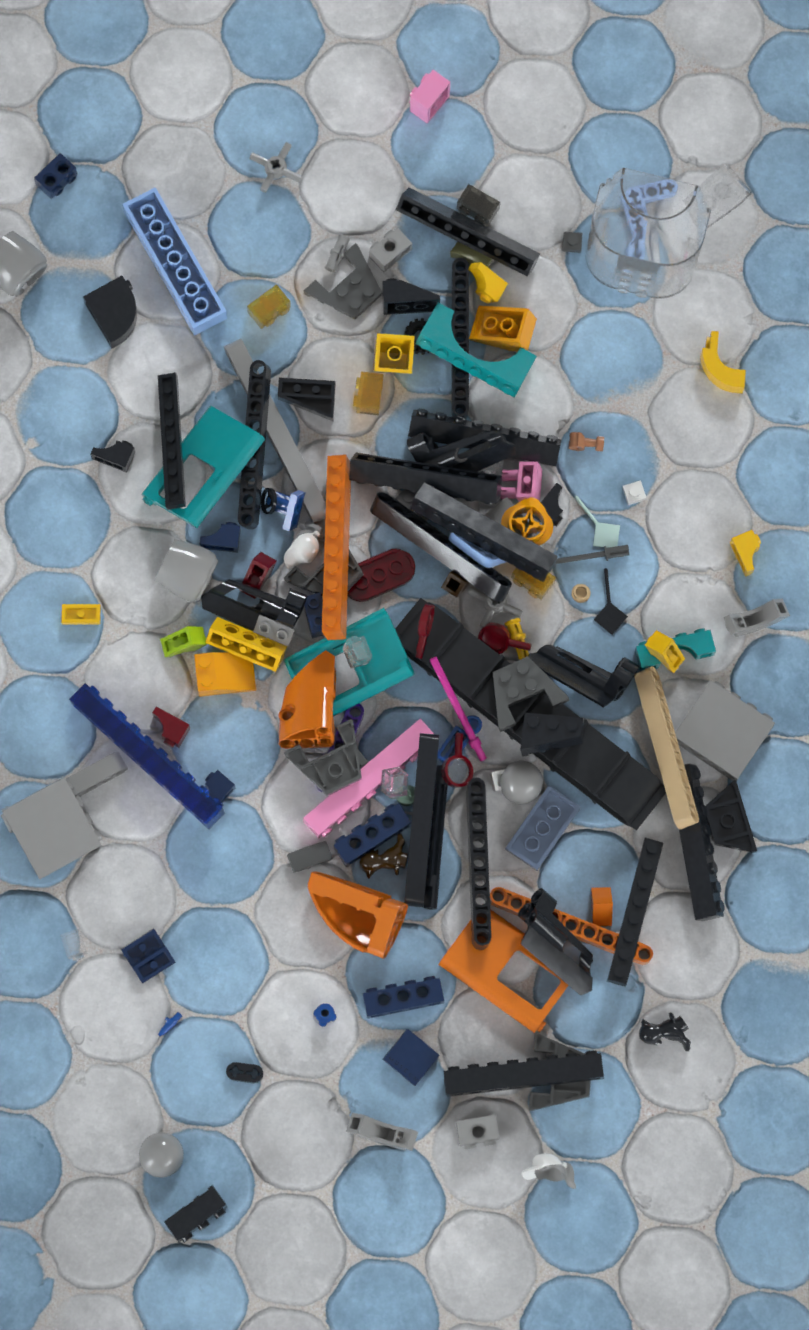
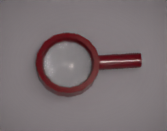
M455 733V753L443 762L441 768L444 781L454 788L468 785L474 773L470 760L462 755L463 733Z

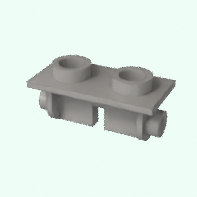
M259 615L253 631L285 646H289L291 639L295 635V629L262 615Z

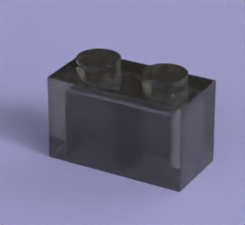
M468 184L457 201V209L461 214L469 215L475 221L489 226L500 209V201Z

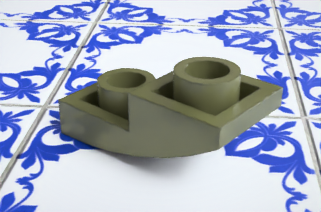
M457 242L450 251L451 258H464L468 261L469 267L471 263L481 262L488 267L493 260L460 242Z

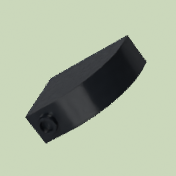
M122 275L83 296L86 307L112 349L123 343L131 335L137 321L136 301L131 291L133 287L128 279L125 281Z

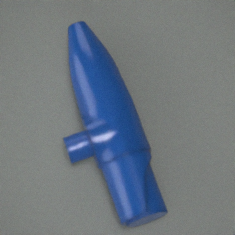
M177 1012L170 1019L166 1017L165 1020L167 1022L161 1028L158 1035L162 1036L171 1030L182 1015Z

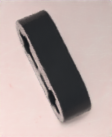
M233 1062L226 1069V1074L232 1081L258 1083L264 1076L262 1068L254 1064ZM234 1066H236L239 1071H244V1074H237L236 1077H233L229 1071L233 1070ZM253 1069H257L260 1076L252 1079V1076L246 1075V1072H253Z

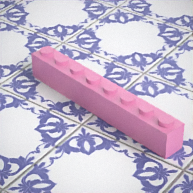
M421 719L360 769L361 780L329 795L303 817V822L318 839L321 836L326 837L329 835L336 823L338 825L343 823L347 819L346 815L349 812L353 811L354 813L362 806L361 802L366 798L368 800L377 793L375 790L380 786L385 787L395 773L399 775L406 768L405 765L409 761L413 763L418 759L420 733L434 734Z

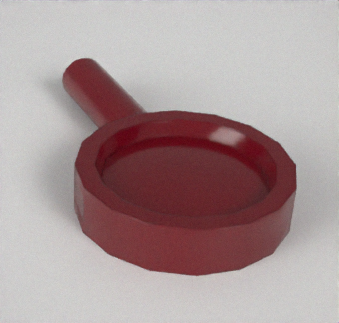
M425 604L418 626L419 640L415 654L416 658H423L426 639L430 634L434 621V605Z
M491 622L486 624L478 634V639L498 654L504 653L509 646L527 651L531 650V643L511 639L508 629L499 623Z

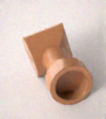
M580 432L570 433L568 446L570 450L583 451L585 447H595L596 451L603 452V436L591 439L585 438Z

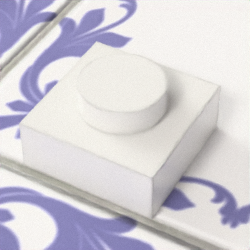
M641 481L622 487L628 505L644 501L647 498Z
M505 768L489 772L493 791L502 790L500 777Z

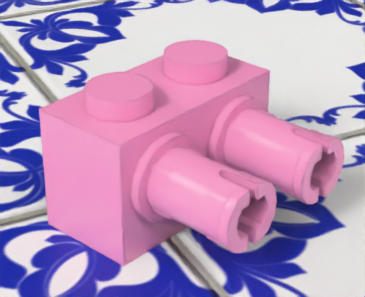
M519 462L518 470L503 469L502 481H517V487H501L500 498L505 499L507 497L508 499H517L520 502L529 497H534L540 501L543 470L539 463Z

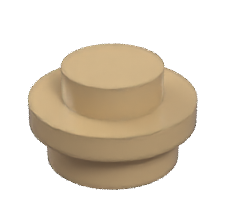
M584 584L575 585L571 592L573 600L578 603L586 602L591 594L588 586Z

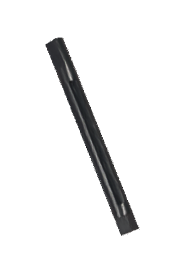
M442 765L436 766L423 907L428 910L437 909L448 788V784L442 777Z

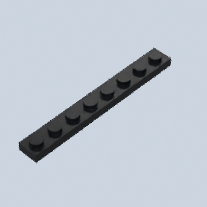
M176 372L158 375L165 507L167 510L186 507L179 389Z
M646 837L643 841L607 982L624 987L627 985L663 842Z

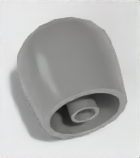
M14 231L9 232L0 239V288L8 295L17 297L25 292L22 288L25 283L31 286L44 273L47 268V259L33 244Z
M174 539L155 580L189 602L199 601L206 586H209L212 580V574L217 566L218 559L208 549Z

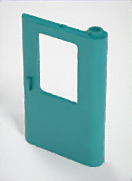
M209 406L182 441L183 464L190 455H193L215 468V471L184 509L167 510L165 507V498L160 496L164 489L163 467L141 494L143 496L142 500L149 506H152V504L158 505L198 528L265 441V438L255 430L213 406Z
M385 608L347 626L346 639L327 640L324 638L283 659L291 679H293L310 661L325 650L334 656L347 652L358 676L359 684L336 696L335 700H333V717L415 675Z

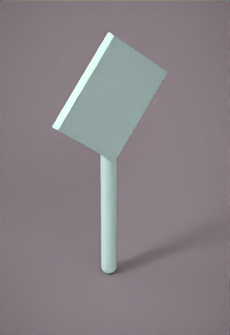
M575 496L576 501L596 525L593 546H606V548L618 546L620 525L598 523L580 498Z

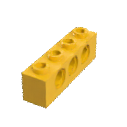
M219 617L211 625L205 642L274 672L277 671L282 663L287 646Z

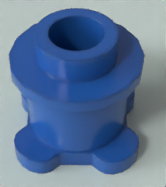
M327 1003L319 1005L313 1013L322 1027H325L330 1021H335L337 1017L334 1008ZM323 1011H327L329 1014L328 1016L324 1017L321 1015V1013Z

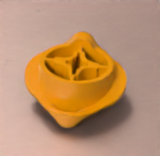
M534 497L524 499L508 508L501 519V525L514 531L512 526H515L516 529L521 531L524 538L539 546L547 542L553 532L551 517L546 512L542 503ZM527 513L525 517H517V519L515 518L519 514ZM533 515L540 519L542 525L533 519ZM528 519H530V520H529V527L527 528V531L525 532V525H526ZM537 532H539V534H538L537 536L531 537V538H527L529 534H531V533H536V534H537Z

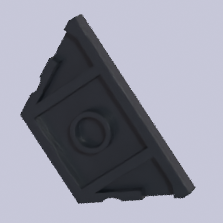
M734 780L706 805L708 813L706 819L711 829L714 845L755 853L757 852L756 844L737 781Z

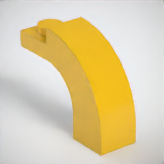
M711 331L710 337H706L705 348H702L701 351L703 371L708 379L720 389L742 394L745 387L746 370L729 368L720 361L717 352L719 331Z

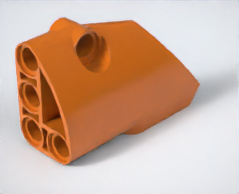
M326 650L310 661L291 680L285 689L282 708L279 712V746L282 748L291 749L298 745L301 748H326L334 745L333 700L336 698L335 656Z

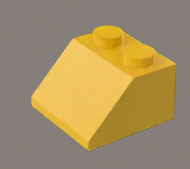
M377 333L373 371L412 374L415 336Z

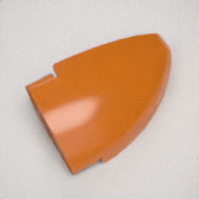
M311 872L308 890L318 913L329 928L351 947L363 953L367 952L385 959L401 929L408 910V904L392 899L391 895L321 872Z

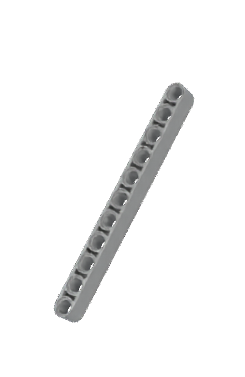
M239 339L224 346V350L248 396L249 372L253 360L242 339ZM262 385L257 386L256 393L261 392ZM269 394L266 433L295 490L306 492L303 506L314 524L325 519L326 503ZM260 403L255 405V412L260 410Z

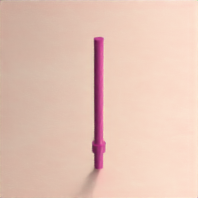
M437 657L431 658L430 662L469 738L468 743L471 749L475 750L480 761L485 760L487 757L481 747L482 743L479 737H476Z

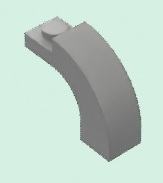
M773 599L753 610L729 614L723 618L730 634L739 637L767 628L790 615L783 599Z
M357 1113L351 1114L346 1132L404 1151L413 1150L418 1134L415 1130L390 1125Z

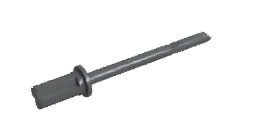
M628 545L610 548L604 546V551L558 558L555 564L605 557L606 561L611 558L630 555Z

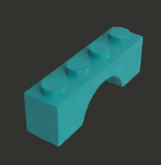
M705 628L697 629L692 634L679 633L675 635V638H672L679 649L689 652L695 660L711 657L716 653L711 630L705 631ZM647 641L640 642L639 646L635 648L640 671L651 666L657 669L661 664L656 657L649 653L645 646Z

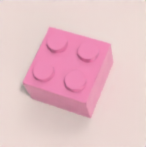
M432 70L429 74L426 73L419 87H414L410 93V112L425 123H428L449 98L451 82L435 70Z

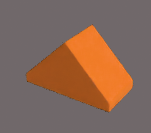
M611 887L591 888L592 924L600 927L612 926L613 901Z

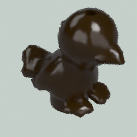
M401 833L397 834L396 844L387 849L383 854L378 855L379 850L377 849L376 851L371 850L362 856L360 867L366 873L368 879L377 870L382 868L394 869L395 875L399 874L400 868L405 869L408 853L402 852L405 840Z

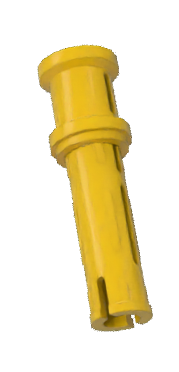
M520 618L504 623L508 628L511 639L525 642L526 634L522 631ZM515 648L519 660L529 655L527 650Z

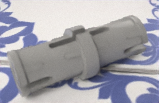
M342 234L338 236L325 266L327 271L336 273L340 260L344 258V251L350 241L347 236Z

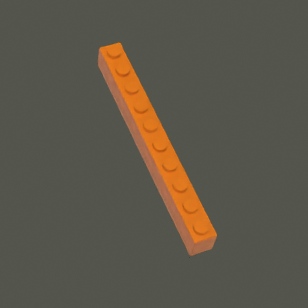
M346 454L327 456L322 633L327 640L346 639L351 496L350 461Z

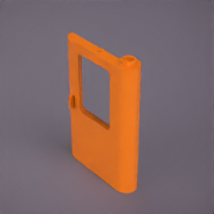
M490 909L491 941L488 947L484 950L474 948L470 920L438 965L533 1033L536 1031L541 1032L546 1025L544 1019L569 985L520 944L524 937V932ZM479 916L476 918L478 923H486L483 917ZM477 936V940L480 943L487 942L484 936ZM516 951L522 952L560 980L559 986L542 1009H537L497 980V976Z

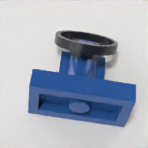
M265 488L261 495V509L264 514H272L276 511L286 515L282 529L291 531L298 526L306 492L298 490L288 496L277 491L275 492L273 488Z

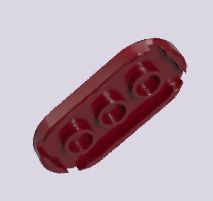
M395 548L357 563L364 575L348 591V597L354 601L366 602L406 585L415 574V561L408 552Z

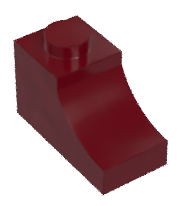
M263 552L257 554L253 558L242 584L261 590L270 577L277 560ZM239 590V591H241V592L247 594L248 596H250V597H252V598H254V599L257 598V597H255V596H253V595H251V594H248V593H246V592H244V591H242V590Z
M156 706L152 714L163 727L161 735L164 740L163 743L171 748H174V746L179 748L190 730V724Z

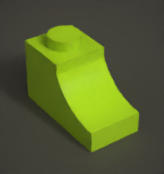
M187 626L160 639L165 657L196 651L207 645L205 643L206 637L203 627Z

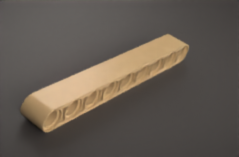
M651 666L635 673L634 677L673 820L677 828L682 830L698 823L699 817L661 680L656 668Z

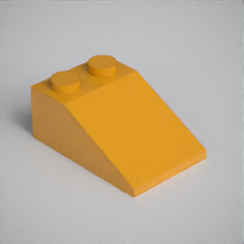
M479 305L469 339L508 351L518 352L520 347L528 351L537 318L528 308Z
M228 652L194 654L199 697L256 691L253 662Z

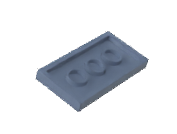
M548 786L505 850L538 871L581 807Z

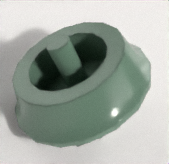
M405 785L398 788L395 793L396 800L403 806L413 805L415 787Z

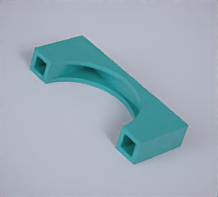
M438 302L415 344L515 398L537 356L521 347L515 355L503 361L490 362L471 356L460 347L454 338L451 327L454 311Z

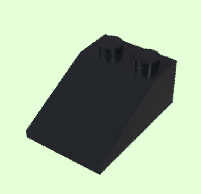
M389 278L386 281H382L383 315L433 312L437 303H440V295L403 280Z

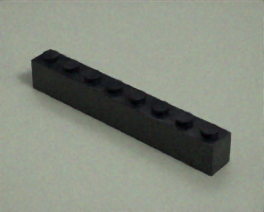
M410 187L401 195L396 210L527 277L533 271L540 256V253Z
M426 409L413 410L408 433L409 437L424 432L429 438L432 437L434 442L450 444L483 431H496L503 434L506 441L515 444L516 455L511 458L556 467L561 439L554 435L542 436L534 431L527 433L514 427L507 429L499 424H484L480 420L468 421L461 416L449 417L441 412L436 414L429 413ZM482 439L464 448H474L482 443L487 442V440Z
M357 452L350 459V480L356 481L358 484L370 483L377 487L388 486L395 490L407 489L417 493L425 482L454 499L462 498L469 502L481 501L488 505L496 504L501 497V475Z
M425 482L413 499L410 509L432 520L434 523L441 525L450 532L461 536L542 582L545 581L558 556Z
M685 764L699 822L682 830L679 829L695 920L707 921L724 917L723 911L725 906L720 897L721 885L717 880L716 873L718 868L713 858L714 847L709 836L711 835V829L706 819L708 813L703 802L704 791L700 786V770L697 765Z
M587 1051L585 1055L580 1056L577 1053L565 1054L566 1057L558 1058V1055L546 1056L545 1060H538V1057L527 1058L526 1062H519L515 1059L508 1060L507 1064L500 1065L499 1062H489L487 1066L479 1067V1064L467 1065L468 1068L460 1069V1066L448 1067V1070L444 1071L446 1095L450 1097L604 1079L601 1053L597 1054V1051Z

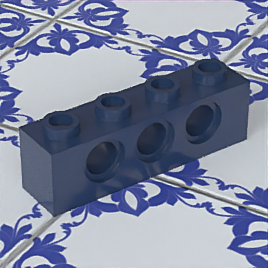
M399 803L395 806L394 804L387 806L381 815H373L364 826L360 824L351 830L352 833L346 837L342 835L335 840L334 850L346 867L411 826L412 822ZM385 819H390L393 825L387 828L383 826L382 822ZM372 829L376 831L377 835L374 838H369L366 832ZM358 840L361 845L358 848H352L350 842Z
M435 976L423 978L424 981L421 982L409 980L404 982L405 985L389 984L382 990H378L377 987L366 989V993H363V1001L367 1019L444 1004L440 978L435 979ZM425 988L428 995L426 997H419L417 990ZM400 992H406L409 998L406 1001H400L397 995ZM380 996H387L389 1003L381 1005L378 999Z

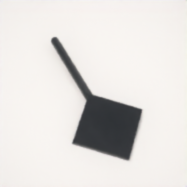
M605 568L607 604L595 617L594 621L613 635L628 616L611 603L608 569Z

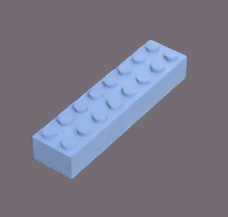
M156 187L125 202L123 210L193 335L195 336L226 320L227 312Z

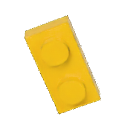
M62 604V625H100V604Z

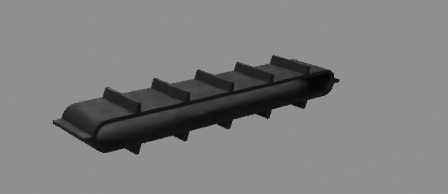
M420 598L395 628L407 656L423 668L429 676L432 675L440 681L430 662L431 658L437 657L454 693L467 702L470 708L476 709L498 727L493 672L511 663L502 654L496 653L465 629L461 622H456L437 606H435L433 625L426 639L423 658H416L415 654L419 640L418 626L425 604L434 605ZM543 691L509 707L516 725L504 730V732L509 735L511 740L514 739L521 744L525 713L569 717L579 716L564 704L553 708L546 692ZM584 719L583 744L561 749H550L543 753H532L548 765L551 771L557 772L588 796L594 804L597 803L621 823L632 827L636 831L666 794L665 787L657 776L632 758L628 751H623L593 728L586 719Z

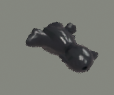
M670 1012V1019L660 1024H652L642 1019L639 1038L644 1043L657 1046L658 1043L662 1044L660 1038L663 1037L668 1040L679 1041L682 1043L685 1051L690 1050L691 1041L684 1034L689 1028L681 1016L675 1018L673 1013Z

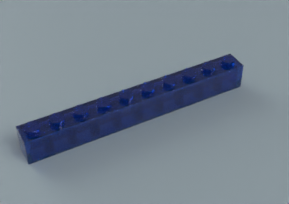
M84 683L69 699L71 704L209 830L225 814L222 808L224 806L223 803L216 797L212 799L208 795L210 792L203 785L199 787L195 783L196 779L189 772L185 774L181 770L182 766L176 760H169L167 758L168 754L161 747L157 749L153 745L155 742L148 735L144 737L140 733L141 729L134 722L130 724L126 720L127 716L122 711L114 710L112 708L114 705L106 697L102 699L99 696L100 692L93 685L89 687Z

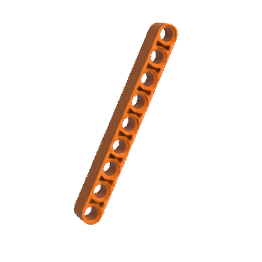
M495 887L490 892V903L492 906L518 916L519 910L525 904L531 902V899L502 887ZM493 894H502L503 900L499 902L495 901L493 899ZM518 900L522 906L519 909H514L511 906V902ZM554 909L553 914L557 916L564 926L569 921L575 923L576 929L569 931L579 941L614 954L619 936L618 933ZM584 930H593L594 936L591 938L586 937ZM602 937H611L612 944L605 945L602 942ZM638 942L633 962L646 965L653 957V950L648 945ZM639 951H646L649 955V958L645 960L641 959L639 957Z

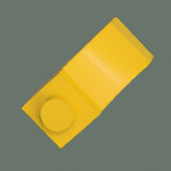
M471 263L468 270L476 280L477 288L475 293L485 303L498 302L508 283L483 263Z
M753 530L735 536L730 541L732 550L745 577L751 575L754 571L753 554L759 550L761 544L758 534H754Z
M657 630L648 638L645 644L649 653L656 657L672 673L685 660L675 641Z

